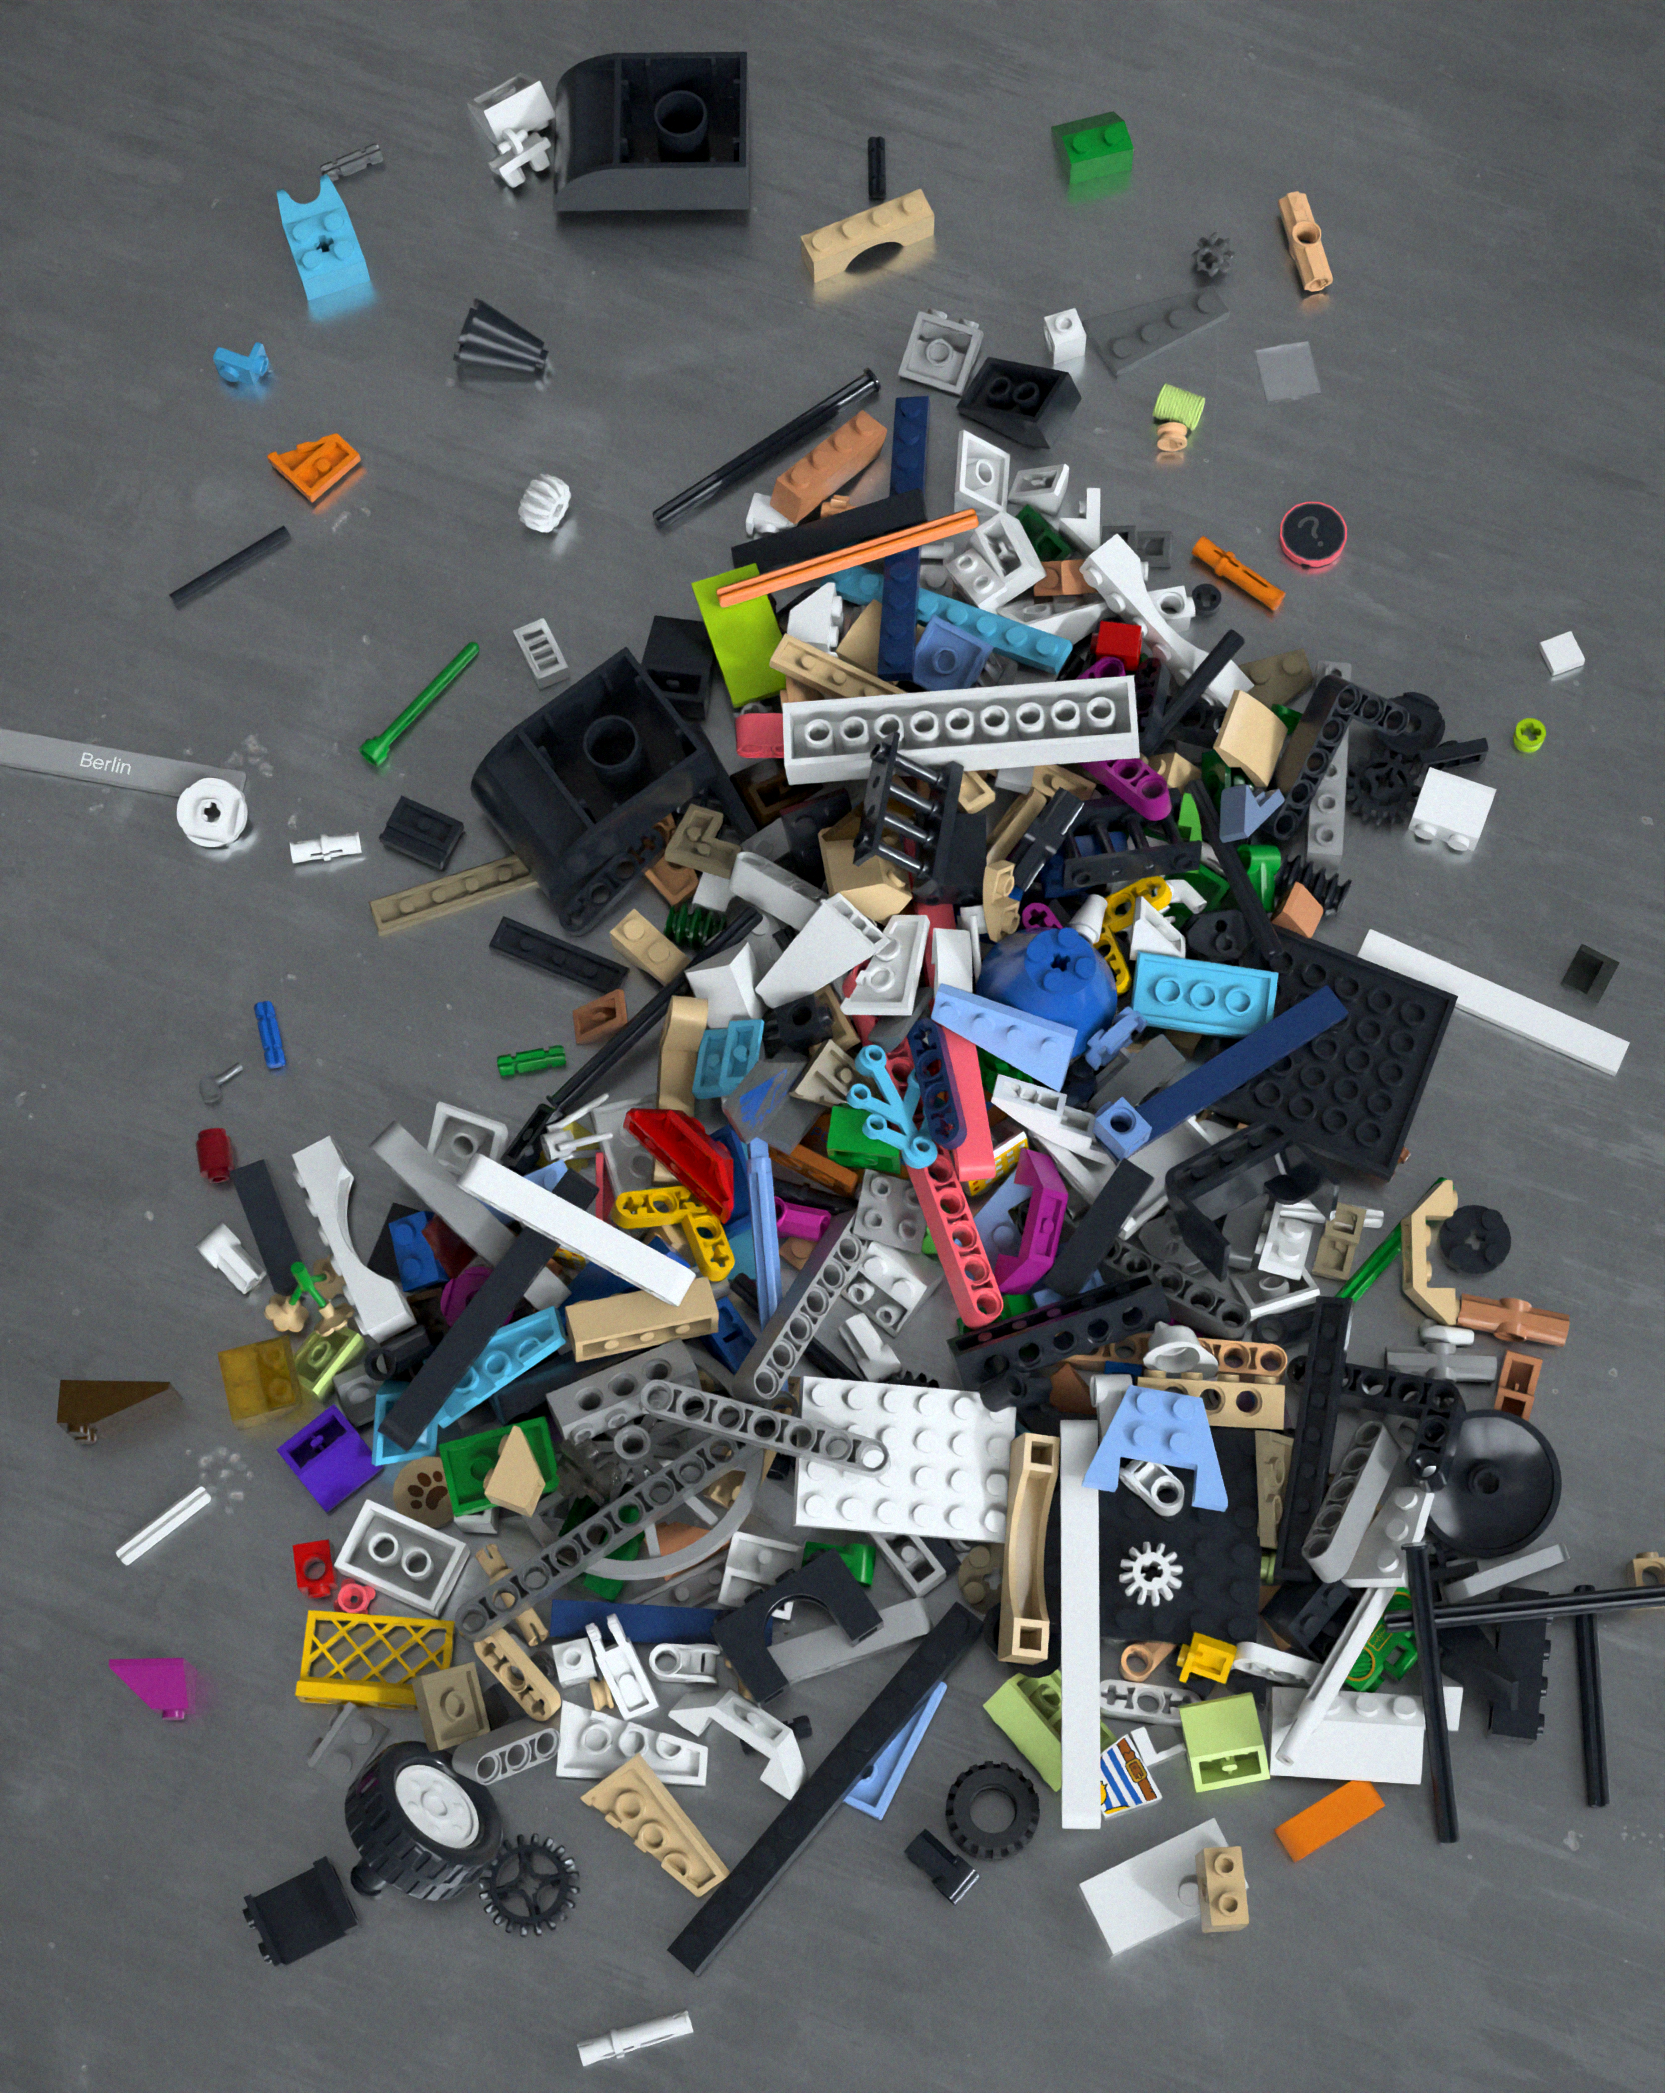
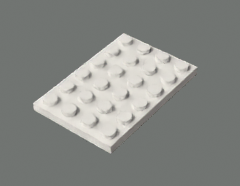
M809 1376L800 1378L798 1418L883 1442L891 1457V1467L884 1476L869 1478L796 1457L792 1526L1005 1543L1011 1441L1015 1439L1016 1407H1007L997 1413L991 1412L983 1405L979 1392ZM806 1430L797 1431V1447H805L811 1440V1433ZM842 1440L833 1441L829 1445L827 1453L837 1458L843 1456L847 1451L846 1442ZM878 1450L869 1451L865 1454L863 1463L868 1467H877L882 1463L884 1455Z

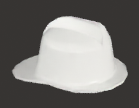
M1161 1321L1155 1324V1333L1151 1335L1148 1341L1149 1352L1143 1357V1363L1148 1369L1166 1371V1378L1180 1379L1181 1372L1203 1373V1380L1213 1378L1219 1369L1217 1359L1200 1345L1195 1333L1189 1327L1183 1325L1169 1326Z

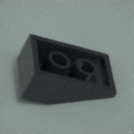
M987 357L956 408L959 412L1023 444L1051 449L1082 400V397L1069 372Z

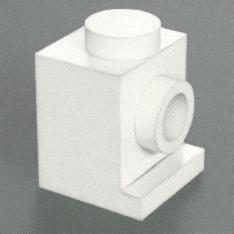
M754 493L745 522L746 535L753 538L755 533H759L762 537L797 527L798 523L794 525L770 506L771 496Z

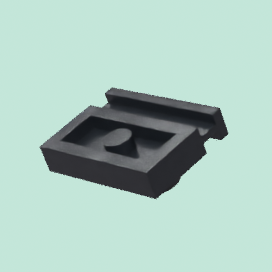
M401 795L386 823L385 830L379 836V840L389 847L442 870L443 863L446 857H449L464 829V825L459 820Z

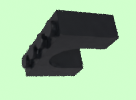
M835 1547L828 1551L825 1548L819 1549L806 1559L808 1564L795 1572L793 1568L785 1571L775 1579L777 1583L775 1586L765 1592L762 1588L754 1591L744 1599V1606L735 1612L731 1609L725 1610L712 1620L714 1625L709 1628L711 1636L759 1709L790 1689L788 1680L768 1651L764 1641L766 1625L773 1613L781 1606L793 1601H810L822 1606L833 1617L852 1648L884 1628V1623L879 1613Z

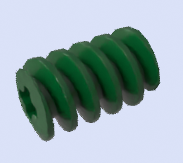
M684 902L679 910H675L674 904L669 911L663 935L669 941L676 937V945L679 947H683L689 940L690 950L696 951L701 944L703 950L706 947L704 944L727 927V916L723 915L719 922L716 923L714 922V911H710L705 919L701 918V907L697 906L692 914H688V903Z

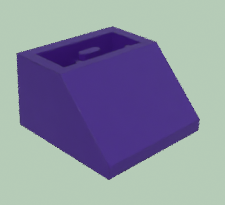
M335 1404L331 1405L276 1449L326 1513L384 1468L383 1465L375 1466L372 1464L371 1449Z

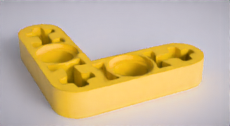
M1161 876L1143 878L1104 898L1108 905L1104 913L1100 939L1097 943L1093 944V947L1098 949L1103 945L1111 946L1109 954L1104 959L1117 974V997L1129 990L1132 977L1114 933L1132 925L1136 897L1142 896L1157 911H1160L1169 904L1172 898V890ZM1157 888L1158 895L1155 897H1151V891ZM1124 902L1131 903V908L1126 914L1121 916L1115 915L1118 905Z
M685 1186L621 1193L614 1202L610 1211L611 1218L618 1226L625 1229L681 1223L701 1274L704 1277L708 1276L709 1280L717 1282L724 1280L729 1275L735 1260L721 1222ZM661 1201L665 1203L670 1212L663 1213L658 1211L653 1206V1202ZM696 1228H707L713 1234V1238L706 1239L701 1237Z

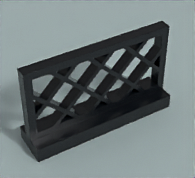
M697 721L688 727L708 751L719 778L707 786L703 794L698 793L692 798L700 799V807L706 808L707 802L720 804L723 808V823L715 838L720 840L723 830L736 833L741 841L740 844L758 833L759 830L709 738ZM711 789L713 790L716 797L709 796ZM682 805L671 813L675 824L677 819H683L685 815L680 813ZM727 817L732 826L725 824ZM694 869L697 878L702 877L703 872Z

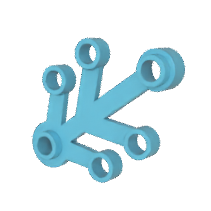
M877 1045L863 1047L855 1058V1067L863 1076L874 1078L886 1101L884 1103L872 1097L869 1088L863 1084H855L849 1090L846 1099L850 1106L856 1109L862 1108L873 1113L862 1126L863 1133L870 1139H879L902 1150L903 1160L912 1168L921 1169L930 1166L937 1158L938 1151L929 1132L924 1107L923 1115L925 1118L919 1132L912 1120L921 1095L918 1080L915 1078L917 1076L915 1068L907 1077L908 1087L902 1101L884 1067L887 1061L884 1050ZM854 1093L860 1094L863 1099L857 1098ZM935 1097L934 1106L936 1108L946 1104L943 1099ZM886 1120L898 1125L902 1134L887 1128ZM870 1124H875L879 1130L873 1129Z

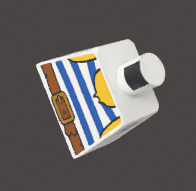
M1128 1734L1121 1737L1100 1754L1101 1818L1104 1822L1155 1805L1163 1798Z

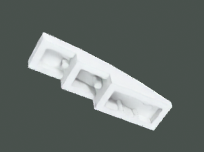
M998 1074L991 1099L993 1104L1022 1125L1057 1145L1114 1168L1119 1166H1115L1095 1138L1096 1134L1093 1132L1096 1117L1094 1114L1065 1106L1066 1094Z

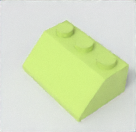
M1057 1669L1051 1675L1042 1678L1027 1677L1018 1673L1007 1680L983 1707L991 1715L993 1721L1013 1741L1017 1749L1036 1768L1043 1780L1057 1792L1061 1789V1672ZM1100 1719L1101 1754L1118 1739Z

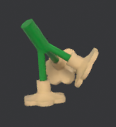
M334 1254L328 1255L326 1259H317L313 1264L314 1274L311 1276L302 1262L293 1263L291 1272L298 1283L292 1295L286 1297L280 1294L271 1296L269 1305L264 1310L265 1317L272 1321L273 1327L277 1331L284 1332L289 1329L292 1332H299L302 1330L304 1321L309 1316L308 1310L301 1305L299 1300L303 1291H308L319 1305L317 1309L322 1317L314 1327L317 1334H320L322 1337L329 1336L333 1331L340 1330L348 1323V1318L355 1312L352 1306H349L347 1303H341L334 1308L329 1300L325 1301L322 1298L323 1296L327 1299H333L337 1294H344L342 1286L346 1285L343 1275L338 1276L330 1261V1257Z

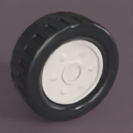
M420 1741L394 1743L382 1750L349 1787L344 1806L345 1821L349 1835L362 1856L358 1864L351 1870L350 1881L353 1888L359 1894L366 1897L377 1896L381 1893V1890L390 1884L399 1891L415 1898L429 1901L447 1900L458 1896L466 1890L497 1857L503 1840V1826L494 1798L485 1785L460 1775L453 1769V1755L448 1751L442 1749L429 1752L427 1744Z

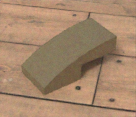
M1337 1202L1335 1219L1331 1221L1325 1219L1311 1274L1343 1283L1348 1281L1355 1249L1360 1241L1366 1209Z

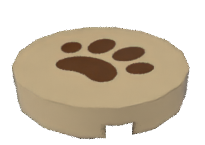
M424 1456L408 1463L399 1472L394 1482L393 1500L398 1513L433 1529L449 1525L454 1520V1514L441 1458Z

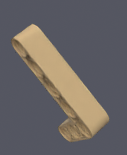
M674 995L671 997L660 1035L656 1109L683 1110L689 1117H694L695 1096L692 1094L697 1066V1052L707 1023L708 999ZM654 1156L652 1157L651 1186L664 1188L684 1186Z

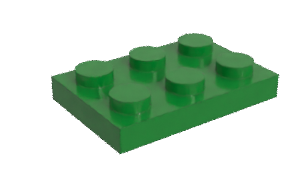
M543 1416L513 1424L520 1427L526 1436L546 1483L542 1494L563 1489L547 1418ZM513 1425L438 1445L452 1510L456 1518L498 1507V1505L491 1503L484 1494L483 1484L488 1471L491 1468L495 1469L500 1458L498 1448L505 1434L510 1435Z

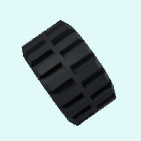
M985 1761L983 1765L978 1766L975 1764L970 1766L969 1770L965 1773L962 1772L957 1777L956 1782L952 1784L946 1800L945 1817L951 1837H954L956 1844L961 1850L965 1849L974 1858L977 1856L984 1858V1861H992V1859H1000L1001 1861L1008 1859L1013 1854H1018L1033 1838L1040 1818V1800L1038 1793H1035L1033 1788L1034 1784L1030 1779H1026L1023 1776L1021 1770L1009 1767L1008 1763L993 1764V1761ZM998 1790L1005 1793L1012 1800L1015 1816L1013 1822L1006 1830L998 1833H989L979 1829L973 1823L970 1815V1806L975 1796L980 1792Z

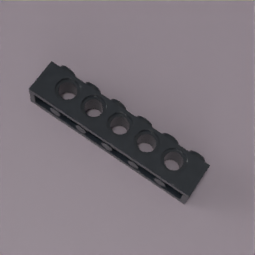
M1149 1269L946 1340L957 1378L963 1390L979 1391L982 1383L1007 1370L1016 1369L1021 1373H1026L1040 1367H1050L1060 1360L1074 1355L1087 1354L1094 1348L1109 1343L1121 1342L1134 1334L1143 1331L1155 1330V1324L1160 1321L1165 1324L1172 1321L1162 1284L1154 1271ZM1133 1307L1130 1311L1124 1313L1126 1309ZM1099 1319L1096 1323L1089 1325L1092 1321ZM1064 1331L1063 1334H1061L1060 1336H1056V1337H1055L1056 1334H1058L1059 1332ZM1030 1343L1027 1347L1021 1348L1023 1345ZM996 1355L993 1359L986 1360L990 1356Z

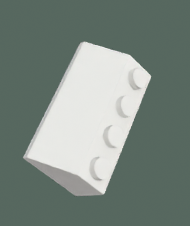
M1272 1687L1268 1710L1269 1775L1420 1785L1424 1737L1422 1696L1339 1691L1315 1733H1311L1297 1760L1289 1767L1278 1761L1274 1756L1291 1728L1293 1716L1309 1689Z

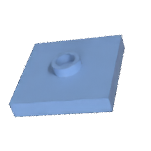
M932 615L916 646L914 680L910 681L928 691L973 688L994 646Z

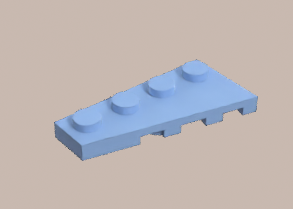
M941 983L931 1015L932 1020L1060 1093L1065 1081L1078 1030Z

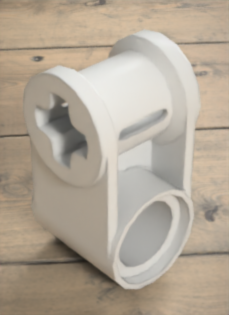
M1133 1459L1125 1468H1119V1478L1135 1494L1139 1495L1158 1514L1172 1516L1183 1507V1485L1163 1464ZM1166 1488L1172 1489L1176 1492L1178 1498L1172 1503H1163L1157 1497L1158 1492Z
M660 1644L650 1653V1671L653 1677L663 1682L686 1683L696 1686H717L719 1679L715 1677L716 1655L720 1654V1648L710 1644ZM662 1654L672 1655L676 1660V1666L670 1671H661L655 1665L656 1659ZM702 1658H705L704 1672H701Z

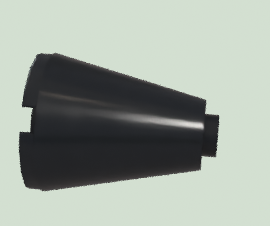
M475 298L473 302L477 310L470 308L457 342L460 344L458 351H461V353L454 352L453 360L463 364L534 374L536 368L542 370L549 351L543 349L545 342L483 300Z

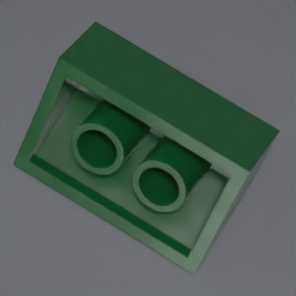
M600 1477L578 1492L567 1519L564 1521L558 1534L560 1538L599 1512L612 1482L611 1479ZM625 1483L618 1498L635 1487ZM627 1508L620 1513L619 1519L626 1524L633 1523L638 1519L639 1512L635 1509ZM643 1530L604 1558L633 1561L638 1555L639 1547L645 1537V1531ZM603 1531L598 1545L607 1540L608 1533L606 1531ZM557 1558V1562L560 1565L570 1566ZM582 1572L565 1585L592 1597L613 1603L617 1594L622 1589L624 1580L603 1578Z

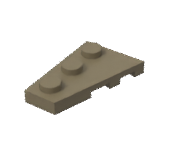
M1255 1430L1259 1509L1257 1535L1260 1537V1546L1277 1549L1294 1439L1271 1431Z

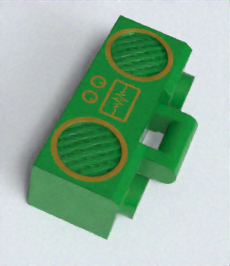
M1404 1587L1396 1589L1342 1685L1346 1691L1375 1693L1385 1680L1380 1676L1382 1671L1399 1682L1418 1659L1417 1647L1408 1641L1410 1636L1416 1639L1415 1631L1387 1633L1383 1624V1615L1386 1611L1412 1609L1411 1594ZM1398 1645L1404 1652L1392 1665L1386 1658Z

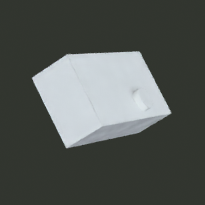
M1215 1818L1078 1885L1077 1890L1110 1958L1201 1914L1195 1855L1203 1848L1229 1847ZM1245 1880V1886H1246V1890H1247V1889L1249 1888V1886H1248V1884H1247V1882H1246V1880Z

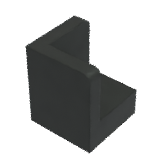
M1581 944L1562 980V985L1599 1003L1620 962Z

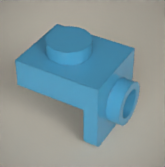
M259 342L254 344L249 357L221 347L217 348L213 356L216 369L221 377L231 382L238 380L255 386L259 375L263 376L269 363L264 346Z

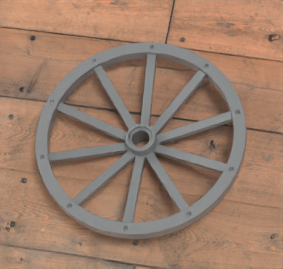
M684 1344L697 1370L705 1372L728 1394L729 1399L736 1400L731 1389L734 1375L713 1357L699 1349ZM703 1410L695 1414H692L688 1417H697L702 1413ZM646 1414L639 1426L635 1425L633 1419L627 1422L621 1430L616 1428L603 1432L613 1441H587L568 1448L564 1441H552L555 1454L611 1455L565 1484L563 1489L554 1491L540 1500L532 1517L520 1514L525 1525L541 1545L547 1548L560 1539V1537L544 1523L540 1517L541 1515L618 1466L599 1509L601 1511L618 1499L629 1473L633 1474L635 1486H638L646 1480L644 1471L648 1469L654 1475L664 1468L654 1458L674 1461L689 1451L657 1444L693 1428L672 1423L650 1433L658 1418ZM757 1426L756 1434L760 1436L762 1431ZM639 1445L643 1447L638 1453H626L630 1446ZM764 1448L732 1469L746 1472L734 1504L722 1520L695 1496L684 1502L712 1528L705 1536L677 1552L661 1557L655 1523H653L644 1530L650 1559L619 1561L602 1558L583 1572L616 1580L653 1579L687 1569L710 1556L731 1538L749 1514L761 1485L764 1470ZM711 1453V1456L717 1460H725L729 1457ZM596 1529L592 1531L588 1536V1541L598 1545L604 1530ZM566 1550L558 1555V1559L568 1565H572L577 1559V1554Z

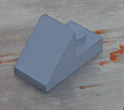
M1246 784L1224 789L1221 794L1219 836L1222 843L1248 838L1285 801L1280 790L1264 792L1263 789L1251 792Z

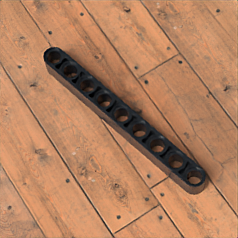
M569 1168L551 1193L586 1211L599 1193L600 1188L572 1168ZM528 1226L524 1228L380 1424L378 1432L406 1452L414 1446L561 1244Z

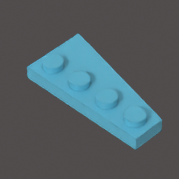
M551 1306L500 1328L436 1414L437 1423L444 1429L567 1343L560 1312L554 1306Z

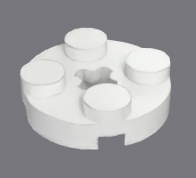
M203 778L192 784L190 788H187L179 798L177 804V820L179 825L188 835L187 837L198 845L220 847L232 843L238 838L246 825L248 810L245 796L232 783L226 780ZM212 803H216L217 809L221 811L220 817H216L214 822L211 823L209 822V816L204 814V809L211 808Z

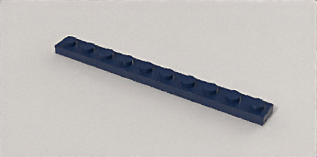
M929 396L896 398L889 497L920 488L925 500L931 405ZM922 545L885 556L877 670L878 678L885 682L914 680Z

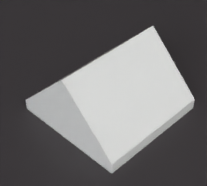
M965 430L959 432L954 513L973 508L976 515L995 516L1001 511L1006 513L1010 454Z
M747 940L684 971L694 997L708 999L706 1023L708 1030L728 1029L729 1021L761 1019L769 1009V1006L764 1003L762 997L754 990L763 979V976Z
M439 1101L435 1110L427 1151L451 1174L461 1177L475 1152L500 1164V1159L506 1151L510 1136L506 1125Z
M1258 1267L1249 1269V1272L1242 1271L1229 1275L1237 1301L1242 1303L1249 1312L1247 1328L1256 1326L1260 1319L1266 1315H1278L1316 1302V1296H1320L1318 1286L1305 1267L1303 1268L1300 1281L1259 1270Z

